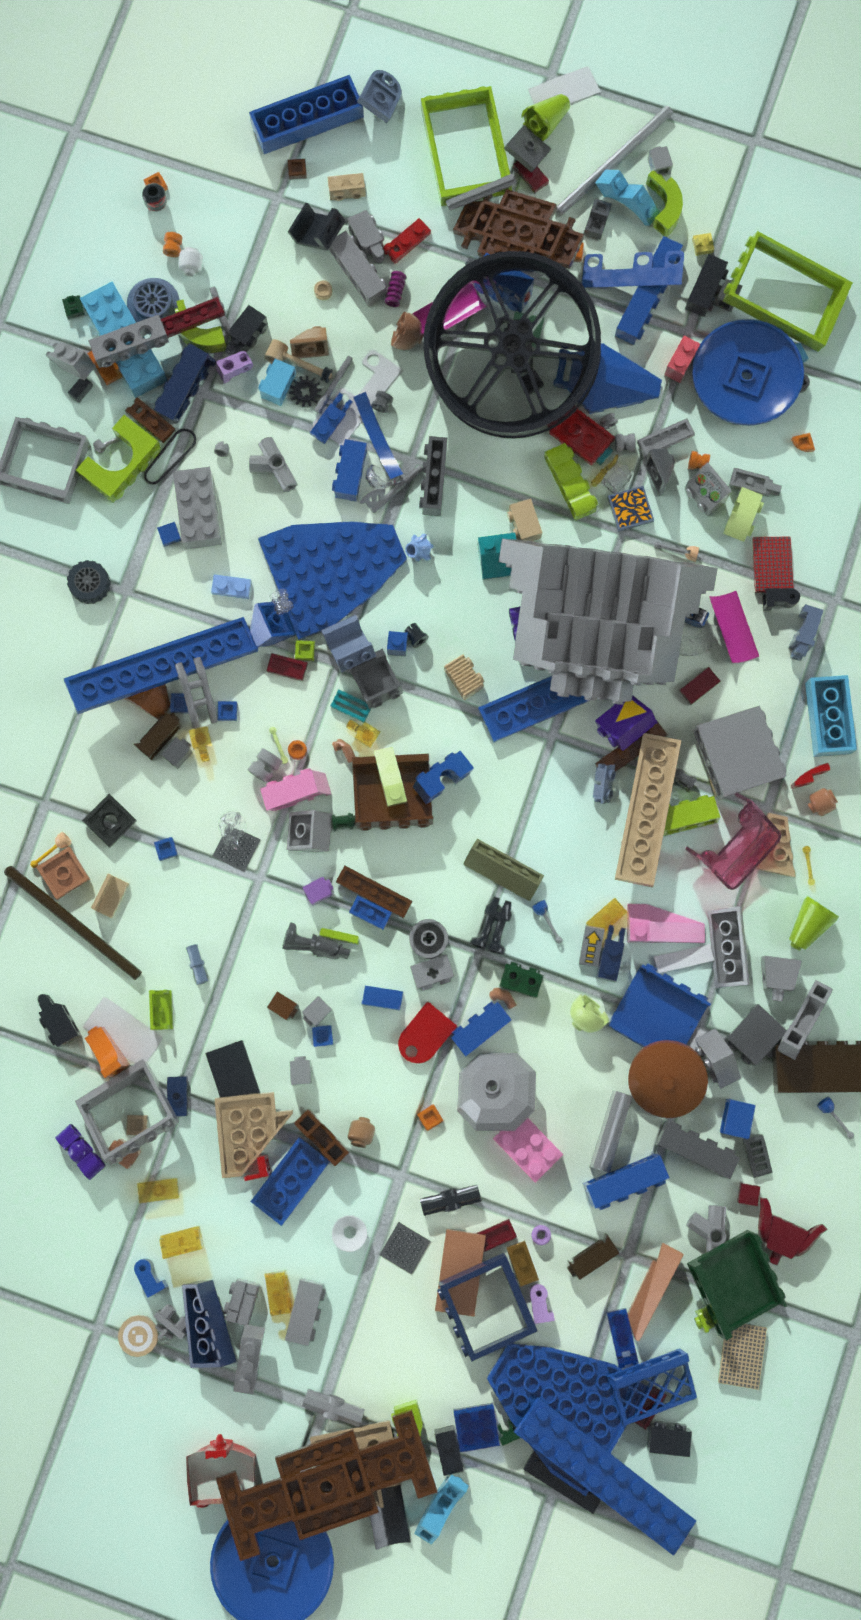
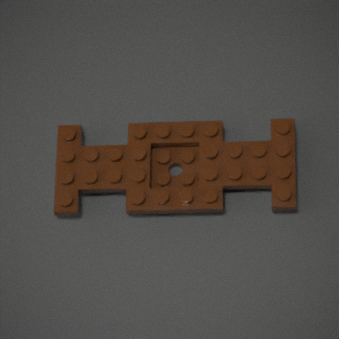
M412 1409L392 1416L398 1434L397 1437L359 1449L353 1429L275 1456L280 1477L242 1490L236 1470L217 1476L216 1482L240 1561L260 1555L261 1551L255 1533L293 1521L299 1540H303L377 1514L379 1510L373 1492L412 1479L418 1499L437 1493V1487ZM324 1481H329L333 1488L329 1492H324L320 1485Z

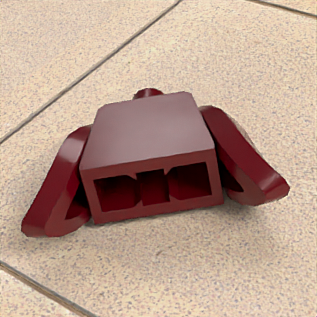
M760 1198L758 1235L763 1245L771 1250L769 1258L770 1263L778 1266L782 1255L792 1259L793 1257L805 1254L818 1238L828 1230L823 1224H818L806 1230L772 1214L768 1199Z

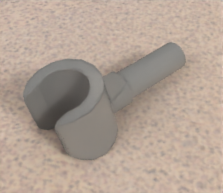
M116 437L103 443L100 439H97L93 443V448L102 454L107 447L120 440Z

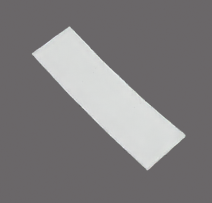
M710 944L654 956L658 973L714 961Z

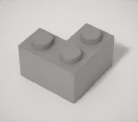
M716 1028L695 1038L697 1044L695 1051L701 1058H704V1064L708 1071H710L708 1076L713 1084L716 1083L722 1089L741 1079L734 1053Z

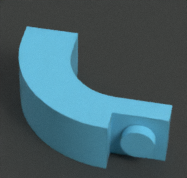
M452 1474L450 1477L447 1476L427 1506L414 1534L432 1545L439 1537L452 1509L467 1492L469 1485L464 1483L461 1478L455 1477Z

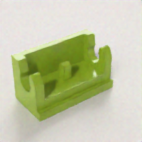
M149 990L150 1030L173 1029L172 990Z

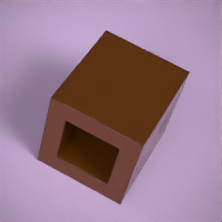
M278 991L267 1006L269 1010L287 1021L289 1018L293 1019L299 1010L296 1008L298 1006L296 1002Z

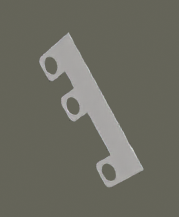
M373 349L366 354L362 363L375 373L358 393L366 392L370 404L375 401L376 392H385L402 371L400 367ZM370 355L378 356L379 363L372 366L368 363L367 359ZM340 388L332 397V400H335L339 393H345L353 403L330 439L339 445H344L345 439L352 435L362 422V418L353 398L355 395L345 388ZM320 413L314 420L313 426H315L320 417L323 415L322 413Z

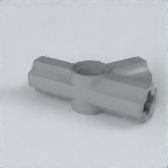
M272 437L262 439L258 446L263 455H250V473H273L283 492H290L298 485L274 439ZM277 462L282 463L279 467L274 466Z
M708 1205V1219L695 1211L687 1221L686 1226L706 1240V1252L726 1241V1206ZM714 1231H718L720 1238L718 1241L713 1242L711 1234Z

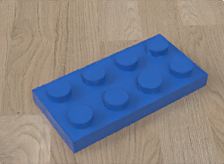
M299 1137L250 1202L282 1226L330 1161Z

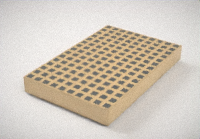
M744 1324L731 1332L732 1338L727 1341L723 1339L718 1383L759 1390L766 1327Z

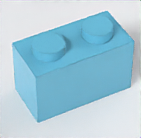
M274 359L273 363L268 365L266 370L267 376L265 380H261L258 390L260 391L261 398L281 406L296 376V369L292 365Z

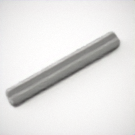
M510 174L446 201L448 209L452 211L516 184L513 174Z

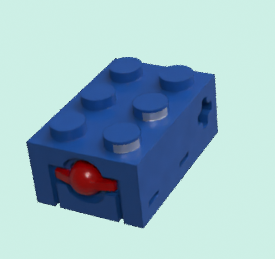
M509 271L496 275L493 281L503 303L510 310L522 313L532 296L534 278L521 271ZM485 279L484 285L488 295L498 302L489 280ZM474 283V288L479 293L484 294L481 286Z

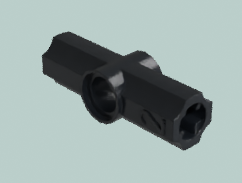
M477 1184L460 1189H448L439 1192L440 1194L420 1199L424 1216L442 1211L450 1212L462 1208L461 1206L481 1202Z

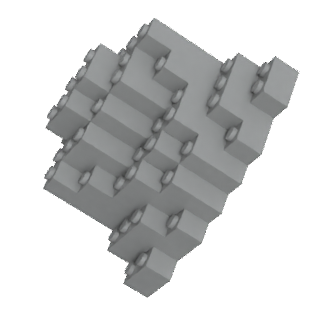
M502 539L499 562L507 563L506 567L512 568L509 588L516 589V593L522 594L513 660L519 661L522 666L531 667L533 665L536 670L547 669L548 673L552 674L550 690L558 692V696L569 697L570 694L581 697L583 695L585 696L584 699L596 701V698L600 700L611 699V703L623 704V702L632 700L634 685H654V682L655 684L666 685L667 682H675L685 616L690 617V614H698L701 594H706V591H714L718 568L651 556L604 551L595 548L546 544L529 540Z

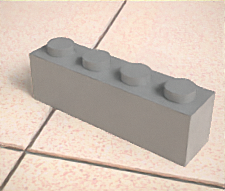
M346 230L337 235L328 251L367 306L370 307L386 297L387 283L383 278H379L375 266L372 263L369 264L365 252L357 247V242L353 235L350 236Z

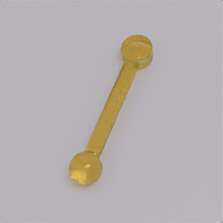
M805 846L802 851L806 855L809 875L808 884L812 886L815 884V879H813L809 856L811 848Z

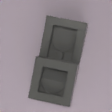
M595 198L584 235L601 240L612 203Z

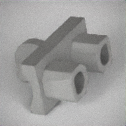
M169 1303L161 1310L159 1309L153 1316L161 1323H158L155 1327L160 1332V1335L157 1337L159 1340L164 1336L171 1340L174 1337L173 1334L182 1339L187 1333L185 1316L182 1315L177 1323L174 1322L171 1317L176 1309Z

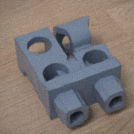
M807 604L802 607L798 617L804 620L802 627L794 634L788 648L792 649L790 658L801 661L814 646L815 640L812 639L816 636L823 609Z

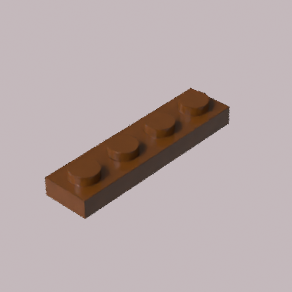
M659 722L645 732L662 737L668 735ZM643 735L624 751L618 747L595 763L596 767H598L599 763L606 764V766L615 765L614 770L617 772L639 756Z
M345 865L336 880L337 884L403 919L413 902Z

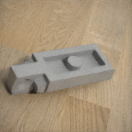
M733 468L728 486L738 490L744 487L767 497L770 495L779 496L782 485L773 483L774 480L770 479L769 476L739 468Z

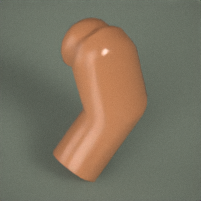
M494 988L493 991H490V999L493 1001L497 999L504 1001L508 1010L517 1006L508 990Z

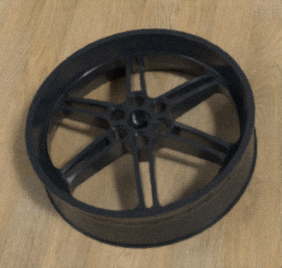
M524 251L493 253L478 258L457 271L435 297L424 329V359L435 390L447 408L463 423L481 433L494 437L511 439L531 437L547 432L563 423L576 412L590 393L598 373L601 356L599 318L594 303L582 283L559 263L545 256ZM509 271H529L545 275L549 279L548 286L519 320H512L493 281L495 276ZM485 279L489 280L504 313V316L497 318L484 285ZM472 283L479 284L496 325L494 331L487 333L445 330L446 316L456 298L468 285ZM557 287V290L554 292V294L542 308L540 313L537 315L534 321L531 322L529 320V317L540 305V303L544 300L547 294L552 290V288ZM559 295H567L578 307L589 335L587 344L576 345L540 339L533 336L534 330ZM503 323L510 325V329L506 332L500 330V326ZM522 325L529 327V331L525 334L519 332V328ZM442 337L484 339V344L442 340ZM491 339L499 341L496 347L489 346ZM512 343H515L516 346H518L517 348H514V351H511L510 348H508V346H511ZM529 343L536 344V349L530 352L526 350V346ZM541 345L581 351L585 354L581 356L541 351ZM449 346L480 350L492 354L490 361L465 397H459L454 393L444 378L438 360V352L442 347ZM500 356L506 358V362L503 365L496 363V359ZM533 357L579 361L582 364L581 374L574 389L556 409L549 410L543 403L529 365V361ZM518 358H522L525 361L522 367H517L514 364ZM492 367L497 370L473 404L468 405L470 399ZM506 369H512L530 405L531 415L526 419L517 421H495L479 416L477 414L479 403ZM528 372L542 409L541 413H537L520 375L521 373Z

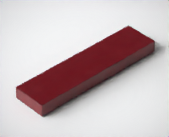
M215 297L162 318L161 322L167 337L170 338L223 317L225 312L219 298Z

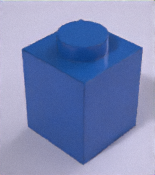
M388 632L387 655L406 657L408 633Z

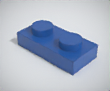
M358 895L349 911L350 914L384 930L392 912Z

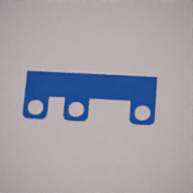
M668 251L665 254L664 267L652 268L653 254L651 252H637L634 255L633 268L602 269L603 255L588 254L584 258L582 285L584 288L682 285L684 252ZM672 254L680 256V261L677 264L669 262L668 259ZM646 255L649 257V262L646 265H639L637 262L638 257ZM591 257H597L599 264L595 267H590L588 260Z

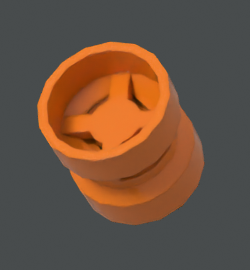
M176 232L165 233L163 254L173 258L179 257L181 252L180 245L183 241L182 235Z
M691 451L688 469L694 470L699 468L700 470L710 461V454L704 453L701 456L698 452Z

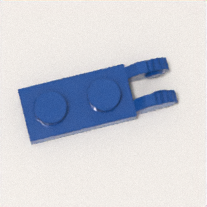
M339 393L333 403H330L310 431V435L324 445L344 419L346 412L353 403L349 399L342 411L336 406L343 398L342 393Z

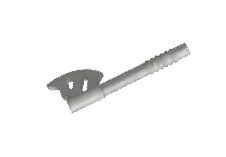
M348 355L345 361H343L334 379L314 409L316 413L323 414L328 408L325 405L333 403L334 400L329 398L353 360L351 356ZM338 403L336 407L341 410V405Z
M419 465L385 496V489H375L362 497L359 503H366L371 512L375 514L393 496L413 481L422 472V467Z

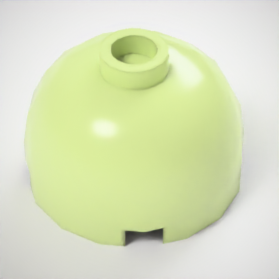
M580 994L571 1005L572 1025L578 1031L584 1030L589 1033L599 1031L609 1022V1018L605 1012L601 1014L600 1006L585 994L583 996Z

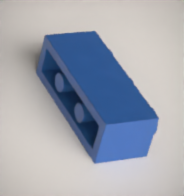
M345 439L344 445H340L339 456H341L340 463L337 462L335 473L338 474L337 480H333L332 491H334L335 498L357 502L367 454V443Z
M492 1001L483 1007L485 1012L480 1016L477 1013L467 1020L469 1024L463 1028L460 1025L452 1032L454 1036L451 1039L465 1057L512 1021L498 1001L495 1004Z

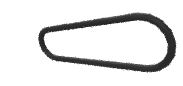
M183 428L175 432L144 472V479L147 483L153 485L159 483L190 452L196 444V435L193 431ZM183 431L191 433L194 438L193 444L157 481H149L147 479L148 471L177 434Z

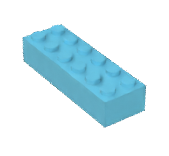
M113 281L80 298L85 311L100 336L136 323ZM128 341L126 345H131L133 341ZM112 347L108 351H114L116 348ZM151 349L144 354H136L125 361L120 360L116 362L135 398L167 381L165 372Z

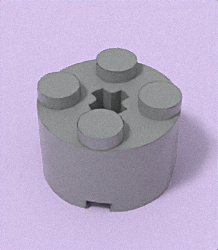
M423 919L411 929L409 935L410 947L420 958L433 959L439 957L444 953L448 944L447 930L440 922L434 919ZM427 934H430V937L434 938V940L431 941V944H427V941H423V939L426 938Z

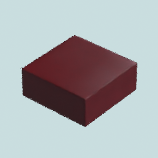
M739 1183L737 1203L758 1206L761 1186Z

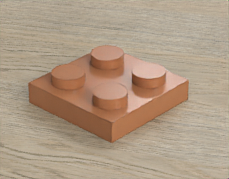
M70 846L36 867L56 900H59L90 880V877Z

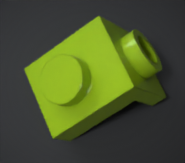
M706 1307L695 1311L697 1317L694 1320L699 1330L702 1329L707 1333L709 1329L714 1328Z

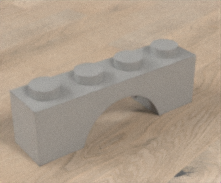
M815 980L795 1019L783 1036L777 1049L779 1052L794 1060L796 1059L828 1002L833 988Z

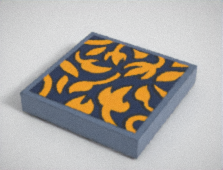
M644 486L608 495L607 499L618 532L654 522Z

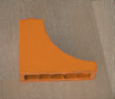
M95 1026L87 1032L88 1036L84 1039L95 1054L101 1067L100 1072L104 1078L114 1077L130 1066V1063L105 1027L98 1028Z

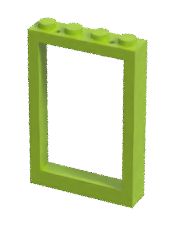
M481 86L471 90L463 89L459 92H446L442 95H428L421 98V113L441 206H446V201L490 182L445 190L430 113L485 104L500 177L510 175L491 86ZM510 186V187H508V188H506V189L512 191V186ZM506 189L493 193V197L503 196Z
M757 231L753 236L750 235L745 243L747 248L738 258L739 266L733 270L731 274L733 279L724 289L723 293L726 295L723 301L760 321L776 326L789 337L815 351H820L826 346L853 282ZM754 249L767 254L833 290L814 335L735 293Z

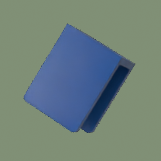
M726 1099L720 1133L749 1139L756 1105Z

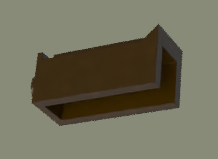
M165 711L166 715H162L142 737L141 743H134V746L150 760H153L182 728L179 723L180 718L173 712L168 714Z
M605 1232L603 1240L599 1239L572 1257L573 1261L567 1260L569 1263L567 1269L573 1278L577 1276L581 1280L620 1253Z

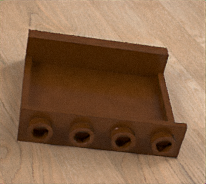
M429 753L395 755L407 802L387 807L375 756L352 757L356 829L368 831L372 828L387 830L391 827L407 829L410 826L426 828L433 825L432 801L426 805L412 787L416 782L415 778L420 773L425 772L426 774L429 772Z

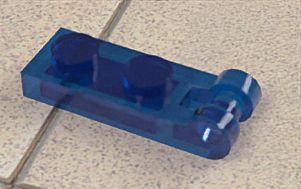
M626 1308L606 1312L618 1367L622 1369L625 1368V1365L632 1364L634 1366L639 1364ZM629 1351L630 1356L623 1357L622 1352Z

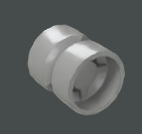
M262 748L256 756L257 761H253L247 771L259 780L268 783L274 776L273 770H278L283 761L270 751Z

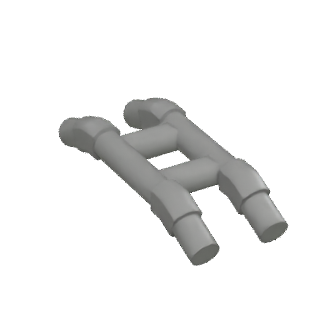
M200 657L193 659L199 680L192 682L188 681L182 662L175 664L193 729L200 727L196 708L204 705L207 707L210 723L215 724L218 722L206 671ZM202 687L204 698L193 701L191 690Z

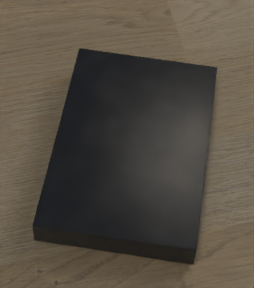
M243 1040L205 1053L220 1097L261 1093Z

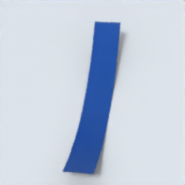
M366 392L354 396V401L367 433L388 476L392 479L402 475L403 472L389 448Z

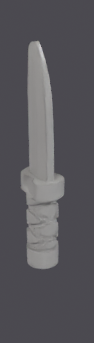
M215 286L209 288L212 299L218 297L224 309V304L221 302L217 288ZM226 316L220 317L224 329L229 333L230 326Z

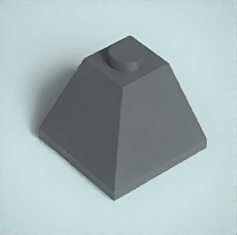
M667 449L649 450L644 463L659 496L664 494L675 466V459L672 454H669Z

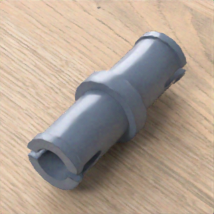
M198 944L187 946L186 950L191 963L189 966L193 970L196 984L200 985L208 982L209 980L204 969L205 962L201 959Z

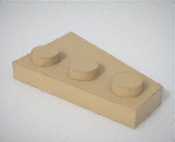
M772 813L767 814L757 870L793 878L796 877L790 845L788 817Z

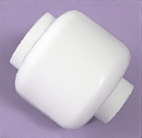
M185 247V250H182L179 254V269L184 272V275L190 277L202 271V253L195 247Z

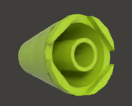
M558 94L526 107L521 114V118L524 117L525 121L523 125L542 141L548 139L570 109L569 98L563 94Z
M806 896L789 937V940L792 941L790 945L799 951L801 949L806 950L837 921L839 916L809 896Z

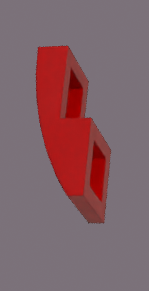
M829 763L814 767L802 774L791 784V789L812 784L814 782L813 776L825 774L831 770Z

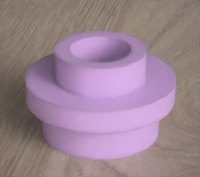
M544 1225L534 1227L531 1233L533 1242L540 1246L549 1243L551 1239L549 1228ZM543 1231L545 1233V1236L542 1239L538 1238L537 1236L538 1232Z

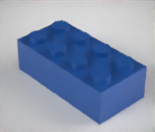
M652 1154L582 1184L591 1206L595 1209L603 1210L610 1207V1203L613 1201L620 1203L628 1200V1195L636 1193V1195L647 1192V1187L655 1186L656 1188L666 1184L665 1180L670 1177L661 1155Z

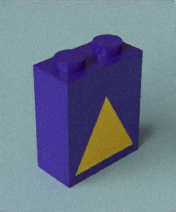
M633 695L631 701L623 702V704H614L595 720L598 734L602 738H608L609 743L614 748L617 746L622 751L658 723L653 711Z

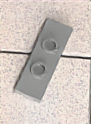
M688 418L637 440V444L644 458H646L649 450L667 449L694 437L695 432Z

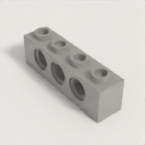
M159 315L90 339L88 342L99 368L109 367L114 362L120 360L125 361L136 354H144L152 348L163 347L166 343H169ZM145 335H151L147 339L143 338ZM128 341H133L131 345H126ZM112 347L116 348L114 351H108Z

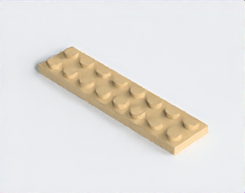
M647 733L643 734L614 880L652 888L654 886L681 740Z

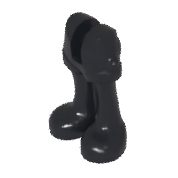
M494 896L484 910L486 919L482 931L478 937L471 938L470 944L485 950L494 921H497L488 951L504 955L506 949L501 944V938L506 922H510L512 917V902L505 900L501 908L502 912H498L496 909L499 906L500 898Z

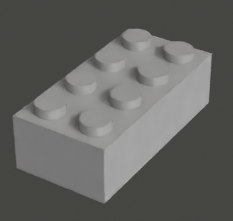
M210 466L173 471L180 533L184 549L222 545L213 474Z

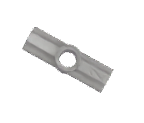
M307 1389L302 1407L321 1413L323 1417L329 1420H340L357 1427L360 1426L365 1411L364 1408L345 1402L341 1397L332 1394L325 1395L312 1389Z

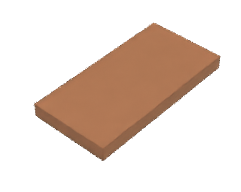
M446 1229L439 1282L482 1263L486 1235ZM480 1275L448 1289L459 1315L475 1316ZM437 1291L435 1311L446 1312L445 1308L448 1307L446 1300L441 1301Z

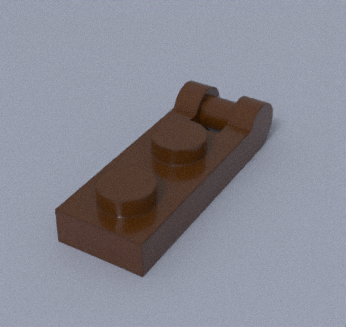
M136 397L133 401L134 404L131 407L128 406L124 411L164 444L176 431L175 428L140 398ZM139 408L142 409L139 414L136 413Z

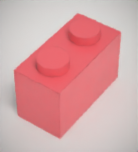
M684 335L668 363L664 375L681 383L700 343Z

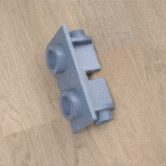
M599 763L598 767H596L595 780L601 781V785L594 784V802H601L600 804L611 802L614 793L612 786L616 776L615 765L606 766V764Z

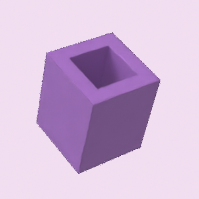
M323 876L302 887L312 906L333 896L331 891L334 888L330 880L325 881Z

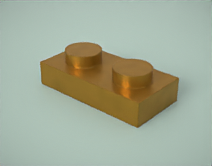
M525 1240L506 1247L520 1287L538 1281L539 1278Z

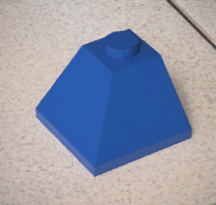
M283 601L263 602L254 605L250 632L257 647L271 646L296 636Z

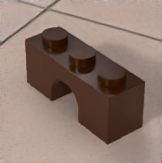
M307 1109L294 1122V1125L321 1150V1153L334 1166L350 1152L310 1109Z

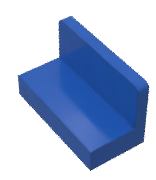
M365 985L361 1004L400 1011L403 991Z

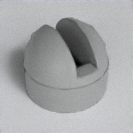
M219 441L215 445L214 453L220 457H227L230 449L228 443L224 444V441Z

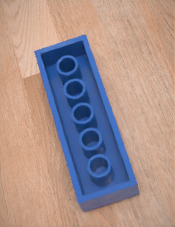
M349 74L249 112L251 126L265 155L364 118V109L357 102L359 94Z

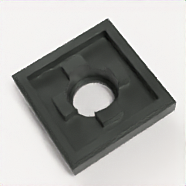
M110 794L82 820L109 848L137 821ZM108 815H114L118 820L117 824L111 829L104 825V819Z

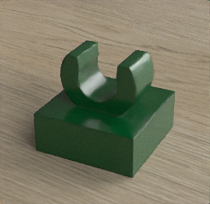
M71 295L62 299L67 319L86 315L80 295Z
M510 1419L507 1420L509 1424L507 1430L502 1429L500 1423L498 1424L500 1432L498 1436L502 1446L520 1439L514 1433L516 1427H513Z

